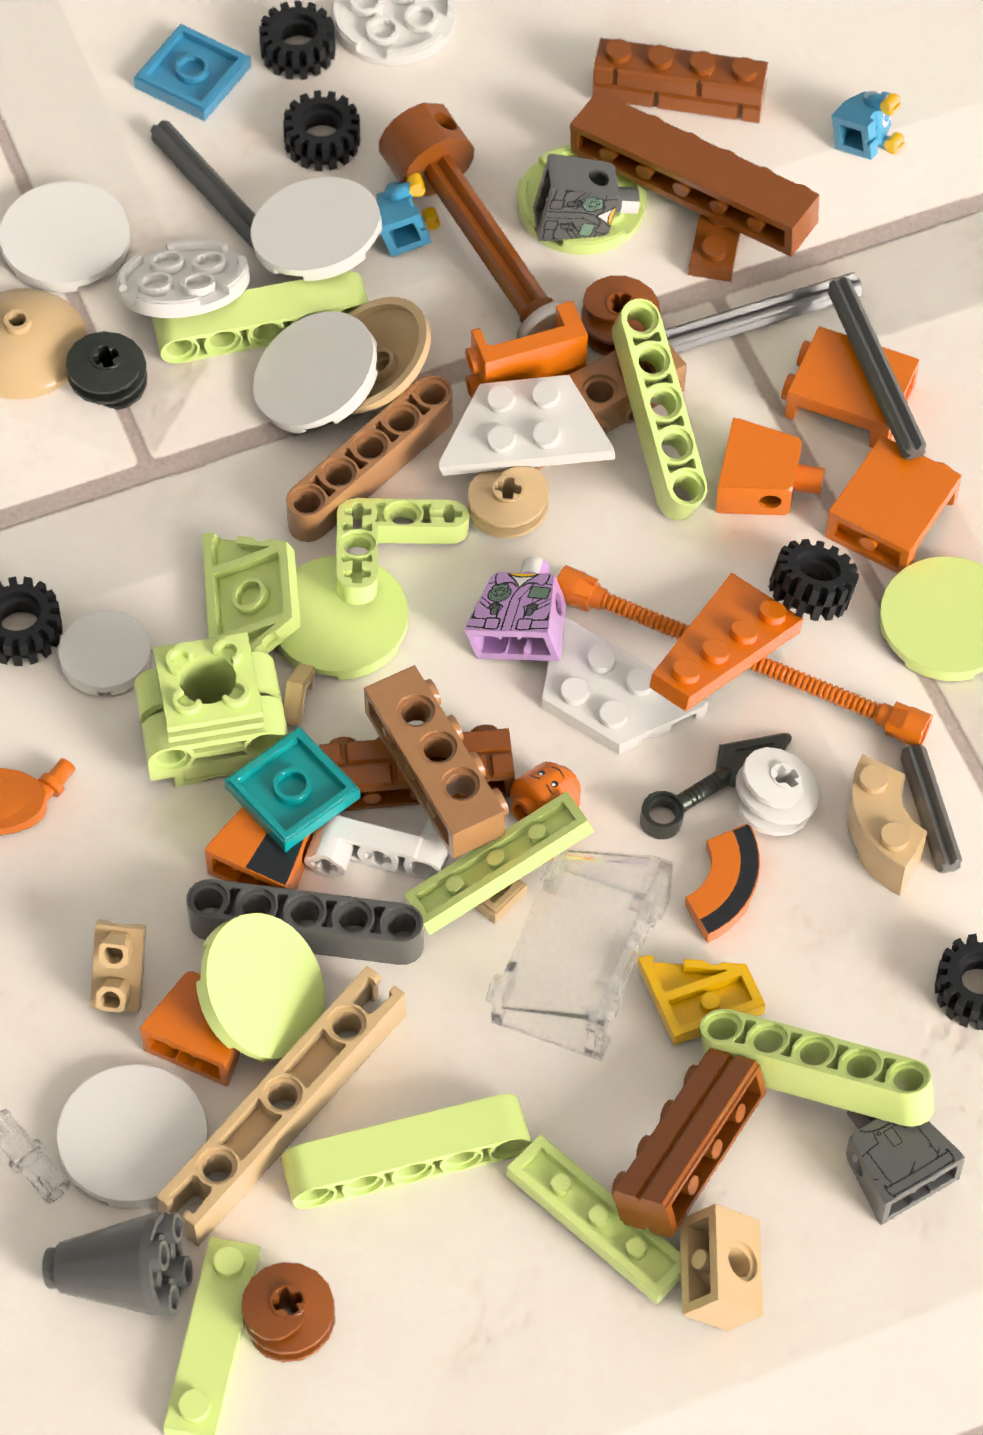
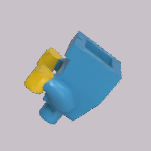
M864 91L845 100L831 115L835 149L872 160L878 154L877 146L886 149L890 154L895 155L905 145V141L902 142L904 135L900 132H893L888 136L887 133L892 125L891 115L901 107V103H898L900 96L886 91L881 92V94L876 91Z
M418 173L410 175L405 183H389L385 191L378 193L376 197L382 218L381 236L391 257L431 244L432 241L428 229L435 230L440 225L435 207L424 209L421 216L418 207L414 206L411 197L422 196L425 192L424 182Z

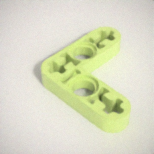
M352 498L344 501L337 510V596L342 601L353 605L366 604L376 597L378 586V543L455 544L463 541L469 531L470 514L468 508L464 504L453 500ZM404 517L410 518L414 522L401 525L394 523L392 520ZM353 520H362V529H353ZM360 547L368 550V552L355 555L348 553L346 550ZM352 573H361V583H352Z

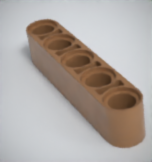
M428 375L420 378L294 485L286 497L287 521L290 534L303 542L317 541L337 525V510L340 504L348 499L368 498L447 430L453 419V390L451 384L445 378L437 375Z

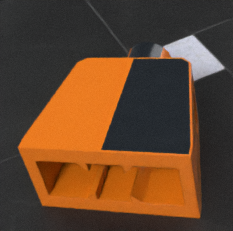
M242 807L205 848L207 874L223 881L297 890L306 867L304 859L313 833L285 852Z

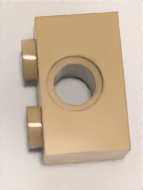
M713 1204L686 1216L680 1225L682 1315L726 1331L762 1317L760 1220L718 1204Z

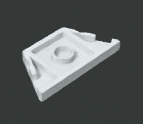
M569 375L480 384L439 461V469L443 476L507 470L520 466L540 467L615 459V452L611 442Z
M565 617L562 655L560 661H548L542 695V709L620 755L639 746L640 742L647 738H657L670 732L671 725L692 715L695 719L704 716L708 709V701L703 699L685 712L649 688L652 673L655 669Z

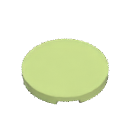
M571 145L553 149L539 156L538 162L519 181L517 190L518 214L525 229L537 241L533 205L548 154H558L581 158L571 153ZM617 175L618 187H637L639 189L640 203L637 214L615 213L609 233L603 237L539 242L553 250L576 255L597 254L620 246L634 235L643 221L646 209V188Z
M336 556L314 559L296 568L301 627L276 647L286 661L295 668L299 663L315 666L316 674L337 676L338 680H349L375 672L386 665L397 654L408 626V604L400 584L388 571L378 565L376 597L366 604L353 605L342 601L337 596ZM352 573V583H361V573Z
M932 557L907 566L890 581L881 601L879 625L883 640L887 641L892 650L905 661L907 668L925 677L943 681L974 679L975 674L983 672L982 564L960 557Z
M262 913L245 914L228 920L215 928L204 942L203 949L205 951L201 963L200 980L196 981V987L202 1012L210 1028L229 1049L234 1047L241 1053L258 1059L259 1062L268 1063L281 1060L324 1013V983L320 967L311 948L293 927L279 918Z

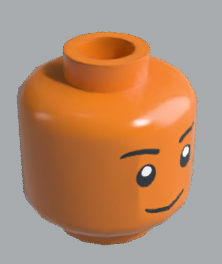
M545 761L534 766L515 779L510 788L513 816L517 821H520L568 791L579 807L581 793L579 780L569 768L554 762Z

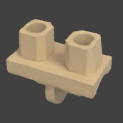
M97 920L94 935L90 1007L102 1011L139 1013L142 1004L147 925L118 924L108 920Z

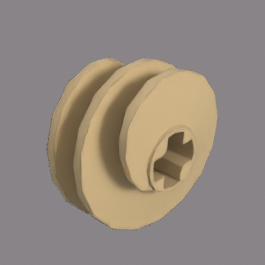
M527 466L479 472L470 482L467 493V508L470 519L481 532L495 538H516L526 535L538 527L545 519L548 512L549 487L546 478L538 469Z

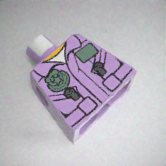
M529 557L524 560L520 573L497 572L491 576L464 629L477 659L560 661L566 602L556 576L549 573L550 566L546 561L537 557Z

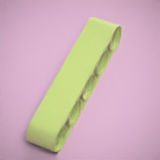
M346 271L340 275L323 280L304 281V279L248 289L237 299L219 309L181 318L152 317V323L162 359L168 363L177 364L267 347L285 328L306 316L327 311L348 314L355 308L369 302L361 275L354 271Z
M634 299L623 307L614 322L612 338L657 504L666 517L673 520H684L689 518L704 500L707 493V482L660 312L652 302L645 299ZM627 320L640 322L645 331L638 332L633 330ZM639 361L651 363L656 370V374L645 372L640 367ZM650 403L661 404L666 409L668 416L656 414L652 410ZM662 445L674 447L679 454V458L668 457L664 453ZM673 487L685 489L689 493L691 501L679 499L675 495Z
M731 1009L713 1010L701 1020L700 1032L704 1055L709 1048L730 1053L732 1057L739 1055L756 1060L761 1066L766 1088L903 1126L913 1127L922 1125L933 1115L934 1097L931 1072L928 1066L919 1060Z
M501 1094L302 1143L286 1150L281 1156V1163L294 1207L310 1209L519 1156L532 1141L518 1097L513 1094Z

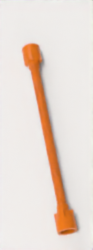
M565 565L557 577L566 605L571 607H577L587 612L590 611L591 607L597 610L606 609V611H611V613L618 616L622 615L623 618H627L630 621L633 619V622H638L640 625L643 624L644 627L649 626V629L659 631L661 634L665 633L666 636L670 635L671 638L676 637V640H679L690 626H686L685 623L681 624L680 621L675 622V619H670L668 616L665 617L663 614L659 615L658 612L654 613L651 609L648 611V608H643L641 605L638 606L636 603L632 604L631 601L627 602L626 599H622L619 596L616 597L614 594L611 595L608 589L600 586L601 584L598 583L597 578L589 576L587 573L571 566ZM766 656L748 668H752V671H757L759 674L763 672L764 676L768 675L769 678H773L776 681L779 679V682H784L786 685L790 684L791 687H795L798 690L801 688V691H806L807 694L812 693V696L817 695L820 699L823 697L824 701L834 702V705H839L841 708L845 706L846 710L856 711V714H861L863 717L867 715L868 719L873 718L875 724L884 727L886 735L909 746L923 744L932 723L933 714L900 702H896L894 706L886 703L877 705V702L873 701L872 703L871 699L866 700V697L861 698L858 694L855 696L854 692L844 691V688L839 689L836 685L833 687L832 683L822 682V679L817 680L814 676L811 678L810 674L800 673V670L795 671V668L791 667L789 669L788 665L778 664V661L773 662V659H768Z

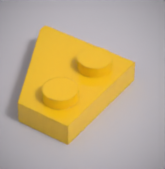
M645 955L638 958V969L673 1045L700 1037L701 1020L713 1010L731 1009L753 1016L765 1014L766 1004L747 964L729 962L709 964L704 960L684 959V964L654 962V956Z

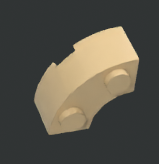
M862 754L852 783L847 820L848 832L851 833L852 840L858 851V859L864 868L881 885L900 896L922 859L927 831L912 821L903 807L901 796L905 774Z

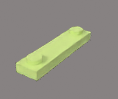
M568 791L507 828L504 836L472 850L404 893V896L410 905L420 911L423 917V926L431 935L587 837L594 830Z
M540 1134L506 1167V1176L656 1305L681 1280V1252L661 1235L651 1233L648 1228L641 1230L624 1225L619 1218L612 1194L543 1135Z
M210 1237L163 1426L164 1435H218L244 1327L241 1310L242 1296L250 1279L257 1273L261 1256L259 1245Z

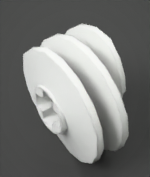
M765 747L754 750L746 758L736 775V790L741 799L739 802V814L748 825L761 833L773 836L791 835L805 826L818 806L820 791L817 779L804 762L797 756L782 749Z

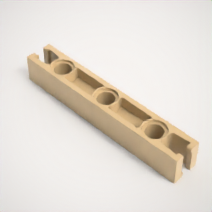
M366 966L156 1196L158 1212H178L194 1196H199L203 1203L196 1212L192 1214L186 1210L181 1215L182 1221L185 1222L187 1239L198 1247L406 1016L405 992L394 985L389 991V998L373 1013H366L363 1007L369 999L372 1002L379 996L378 984L382 981L378 973ZM344 1030H353L358 1033L351 1038L337 1036L339 1032ZM280 1100H290L295 1103L286 1109H278L272 1106ZM217 1171H225L230 1174L225 1180L219 1182L207 1179L210 1174Z

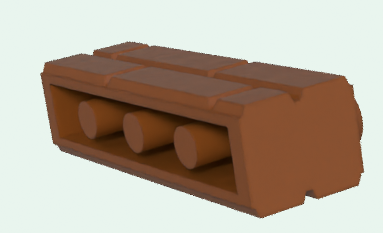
M600 38L593 69L592 97L597 91H600L612 98L621 99L626 104L759 123L766 91L768 62L753 60L748 57L739 58L711 54L707 51H691L670 48L665 45H649L628 42L623 39Z
M485 724L476 726L469 732H462L464 738L462 742L468 752L475 751L479 755L486 771V777L484 778L490 788H498L504 797H510V788L515 781L509 728L497 729L493 725ZM338 737L331 740L329 744H319L323 752L360 789L361 798L343 811L420 805L380 737H377L376 740L356 741L351 737ZM433 757L430 760L441 762L446 760V758ZM458 793L452 795V797L464 799L469 797V795Z
M709 1048L698 1065H691L688 1068L684 1077L683 1088L675 1100L670 1099L666 1101L661 1110L660 1122L651 1136L645 1135L641 1138L637 1146L636 1158L628 1170L620 1171L614 1179L612 1197L615 1201L619 1218L624 1225L641 1230L648 1228L651 1233L668 1238L675 1234L767 1092L761 1066L756 1060L739 1055L732 1057L730 1053Z

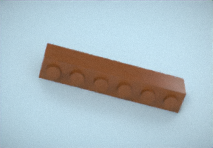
M597 91L570 123L571 153L585 159L610 162L615 166L617 175L790 257L793 256L818 224L820 194L812 191L809 187L788 180L767 167L758 166L745 160L728 149H722L700 139L694 133L685 132L670 125L655 115H649L627 105L621 99L612 98Z

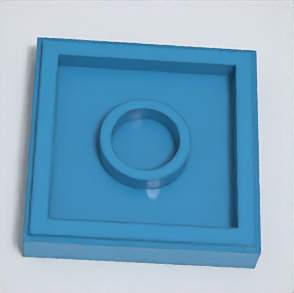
M180 24L134 77V86L136 89L205 122L251 68V57Z

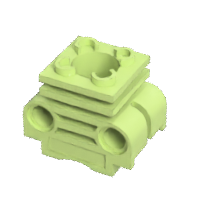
M248 632L153 647L156 668L141 673L135 679L136 702L150 781L174 777L175 787L200 783L220 776L232 775L288 735L274 660L266 653L251 652Z

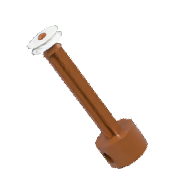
M421 103L405 110L385 128L379 140V153L400 184L407 182V178L410 175L420 174L425 186V192L422 196L438 195L519 314V321L522 324L517 331V338L554 329L556 305L569 301H553L552 298L547 297L464 176L474 159V147L444 104Z

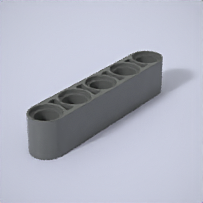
M214 879L196 882L186 895L190 928L198 938L206 940L215 928L228 920L250 913H264L279 918L293 927L309 945L313 954L408 965L415 962L424 950L423 917L414 906L405 903ZM207 907L219 908L213 913L200 912ZM302 919H311L315 921L310 925L302 926L297 924V922ZM350 925L363 927V929L354 932L347 931L344 928ZM398 931L411 933L410 936L405 938L395 937L392 934Z

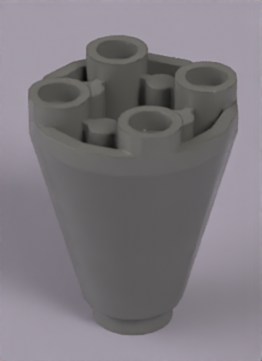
M178 1212L150 1213L59 1242L56 1247L47 1248L42 1261V1274L46 1287L48 1289H57L62 1294L150 1315H176L179 1309L181 1287H189L193 1276L192 1261L189 1256H183L182 1253L183 1222L181 1215Z

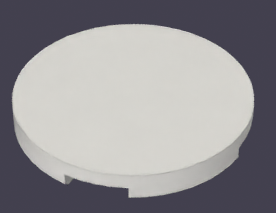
M334 0L331 6V17L335 26L336 38L351 54L373 64L403 66L425 60L436 54L447 44L455 30L456 2L455 0Z
M339 177L310 178L293 183L279 190L266 200L253 219L251 241L259 262L271 273L276 275L283 273L291 276H302L304 281L323 280L354 268L366 258V251L375 242L377 236L381 235L382 218L375 197L359 183Z
M52 182L29 190L13 202L0 224L1 252L7 264L16 273V277L34 288L49 292L78 291L79 286L90 284L104 276L109 278L123 264L130 249V226L123 206L107 191L84 182Z
M206 239L166 243L167 250L142 258V255L137 254L122 266L117 275V286L121 302L128 309L136 313L158 318L189 317L219 309L237 299L246 290L250 281L246 257L230 251L226 243Z
M327 311L306 316L280 332L263 352L253 378L255 401L263 414L275 426L288 432L306 433L307 429L319 427L331 421L337 424L355 411L371 391L378 375L375 369L377 363L376 345L378 344L367 327L350 314Z
M131 1064L116 1066L99 1072L83 1082L72 1093L61 1111L57 1125L56 1140L63 1169L75 1187L78 1186L90 1196L107 1202L111 1207L133 1209L157 1204L156 1196L208 1140V1127L201 1101L186 1082L175 1074L158 1067Z

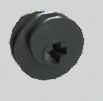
M102 331L88 334L76 341L68 352L66 361L68 382L73 392L85 401L120 410L130 407L138 401L147 386V363L142 349L132 339L120 333Z

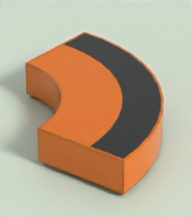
M748 824L706 840V851L711 863L710 873L701 887L685 898V906L707 943L726 933L741 919L755 893L759 877L760 853L754 831Z

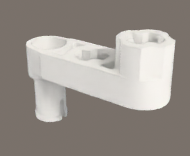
M336 815L315 830L304 862L306 866L313 869L317 874L329 878L344 875L347 865L351 861L403 876L426 880L445 868L450 853L429 818H427L421 836H416Z

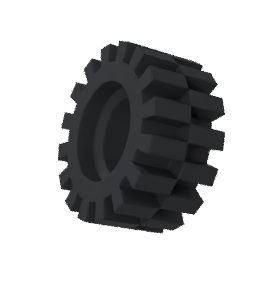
M294 0L295 7H289L288 2L280 3L281 11H278L275 7L269 10V17L264 15L261 19V26H259L261 58L264 59V65L267 69L273 67V74L280 76L285 71L286 79L293 80L294 74H300V80L308 79L307 72L310 71L314 77L320 75L321 67L327 70L331 66L330 59L334 60L335 26L332 17H327V11L322 7L316 12V4L309 2L306 8L302 7V1ZM292 36H305L312 39L300 45L284 42L285 39Z
M321 90L314 91V98H309L307 93L300 95V103L293 100L289 104L290 110L286 109L284 112L283 134L286 153H290V159L294 163L301 159V167L308 169L312 163L315 164V171H323L322 165L328 164L329 169L334 170L337 169V161L346 165L350 162L349 155L355 157L358 152V146H360V116L357 114V107L354 103L348 105L347 97L342 95L339 100H336V92L328 91L327 97H321ZM320 125L330 126L338 130L328 136H315L306 132L308 129Z
M802 539L799 545L794 540L789 542L788 547L784 545L781 548L769 580V591L774 592L773 599L777 602L784 600L782 604L786 607L787 611L794 608L796 609L795 615L803 618L804 613L810 614V620L818 621L820 615L823 616L825 621L832 620L834 615L839 618L843 615L844 610H847L859 579V574L856 573L858 569L856 564H849L851 558L846 553L839 556V548L833 545L829 550L824 548L825 542L817 540L815 545H811L809 539Z
M16 576L9 577V586L4 587L0 581V663L7 665L9 658H13L14 666H23L22 658L29 657L30 664L32 665L38 663V653L47 658L52 654L50 645L57 648L60 643L59 635L63 633L59 603L53 590L47 591L46 584L40 580L34 587L31 577L24 576L23 584H17ZM28 612L37 617V621L31 627L24 630L13 631L2 626V621L14 613Z
M970 934L967 937L966 944L963 943L961 938L953 941L952 949L947 947L943 952L942 959L938 965L934 992L938 993L937 1003L939 1007L942 1008L947 1005L945 1015L952 1020L959 1014L961 1016L959 1025L967 1028L969 1020L976 1021V1030H983V994H977L968 990L962 982V976L966 971L972 969L983 970V942H978L977 934Z

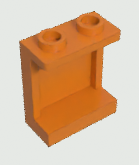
M569 301L556 305L554 329L492 346L486 343L480 328L471 330V347L465 349L467 364L471 372L470 375L465 376V381L471 400L482 383L570 375L587 366L588 333L574 302Z
M818 326L812 341L805 340L800 348L796 363L799 369L796 375L789 373L785 380L781 393V399L787 400L785 417L794 420L799 407L870 430L869 447L871 448L875 446L881 436L891 440L893 435L848 336ZM882 347L908 403L915 388L920 359Z
M881 436L829 510L825 537L899 573L914 563L917 547L947 504L952 506L957 500L962 474L954 471L945 463L935 462L925 456L906 460L902 457L896 442Z

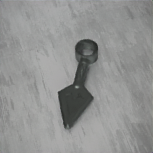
M780 733L720 744L716 770L711 775H708L677 795L668 791H656L644 799L640 813V826L643 831L655 839L674 837L680 831L684 812L726 786L736 788V775L746 758L754 750L769 747L785 751L792 740V736L789 733ZM655 807H666L674 813L675 819L670 823L660 824L651 819L649 811Z

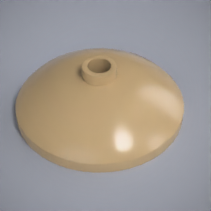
M29 288L0 292V398H35L51 393L68 382L66 369L68 352L74 343L86 336L87 333L82 317L65 299L47 291Z
M400 297L379 298L364 303L348 313L359 319L367 327L378 344L376 345L377 363L375 369L378 372L376 381L365 400L351 414L372 411L395 400L415 381L425 364L431 344L430 324L425 314L413 302Z

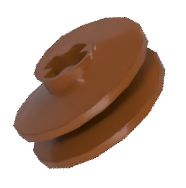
M607 276L596 280L586 289L581 310V320L588 333V345L593 350L603 355L616 350L612 338V327L623 307L629 301L634 299L648 300L660 312L659 300L649 286L641 280L629 276ZM627 320L633 330L638 332L645 331L640 322Z
M277 1263L263 1268L253 1276L243 1292L241 1310L244 1326L250 1335L254 1347L266 1358L279 1362L301 1361L317 1353L330 1339L335 1324L334 1297L329 1284L316 1270L301 1263ZM289 1307L295 1314L288 1315L283 1308Z

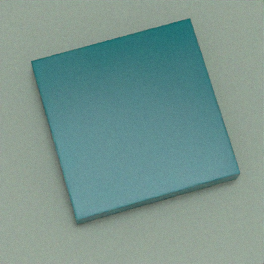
M300 727L224 780L225 789L285 852L361 798L360 789Z

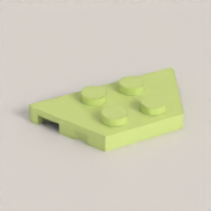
M208 532L202 534L208 637L214 638L248 632L251 652L268 654L301 627L294 549L287 541L267 539L265 541H257L253 537L238 536L235 541L220 539L215 533Z

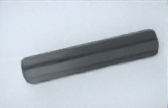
M922 744L907 746L902 750L901 762L922 827L927 831L926 840L935 868L943 874L949 871L954 872L961 867L962 857L927 749Z

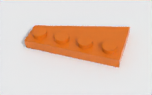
M731 573L654 670L649 688L686 712L799 634L803 618L796 616L791 610L787 611L783 604L775 601Z

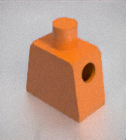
M733 418L718 484L716 513L786 515L790 512L794 491L816 495L821 494L825 468L799 464L802 441L798 437L746 420Z
M194 971L186 972L142 1024L140 1031L144 1051L228 1087L241 1052L234 1047L229 1049L214 1034L205 1019L198 999L196 981L200 980L201 974Z

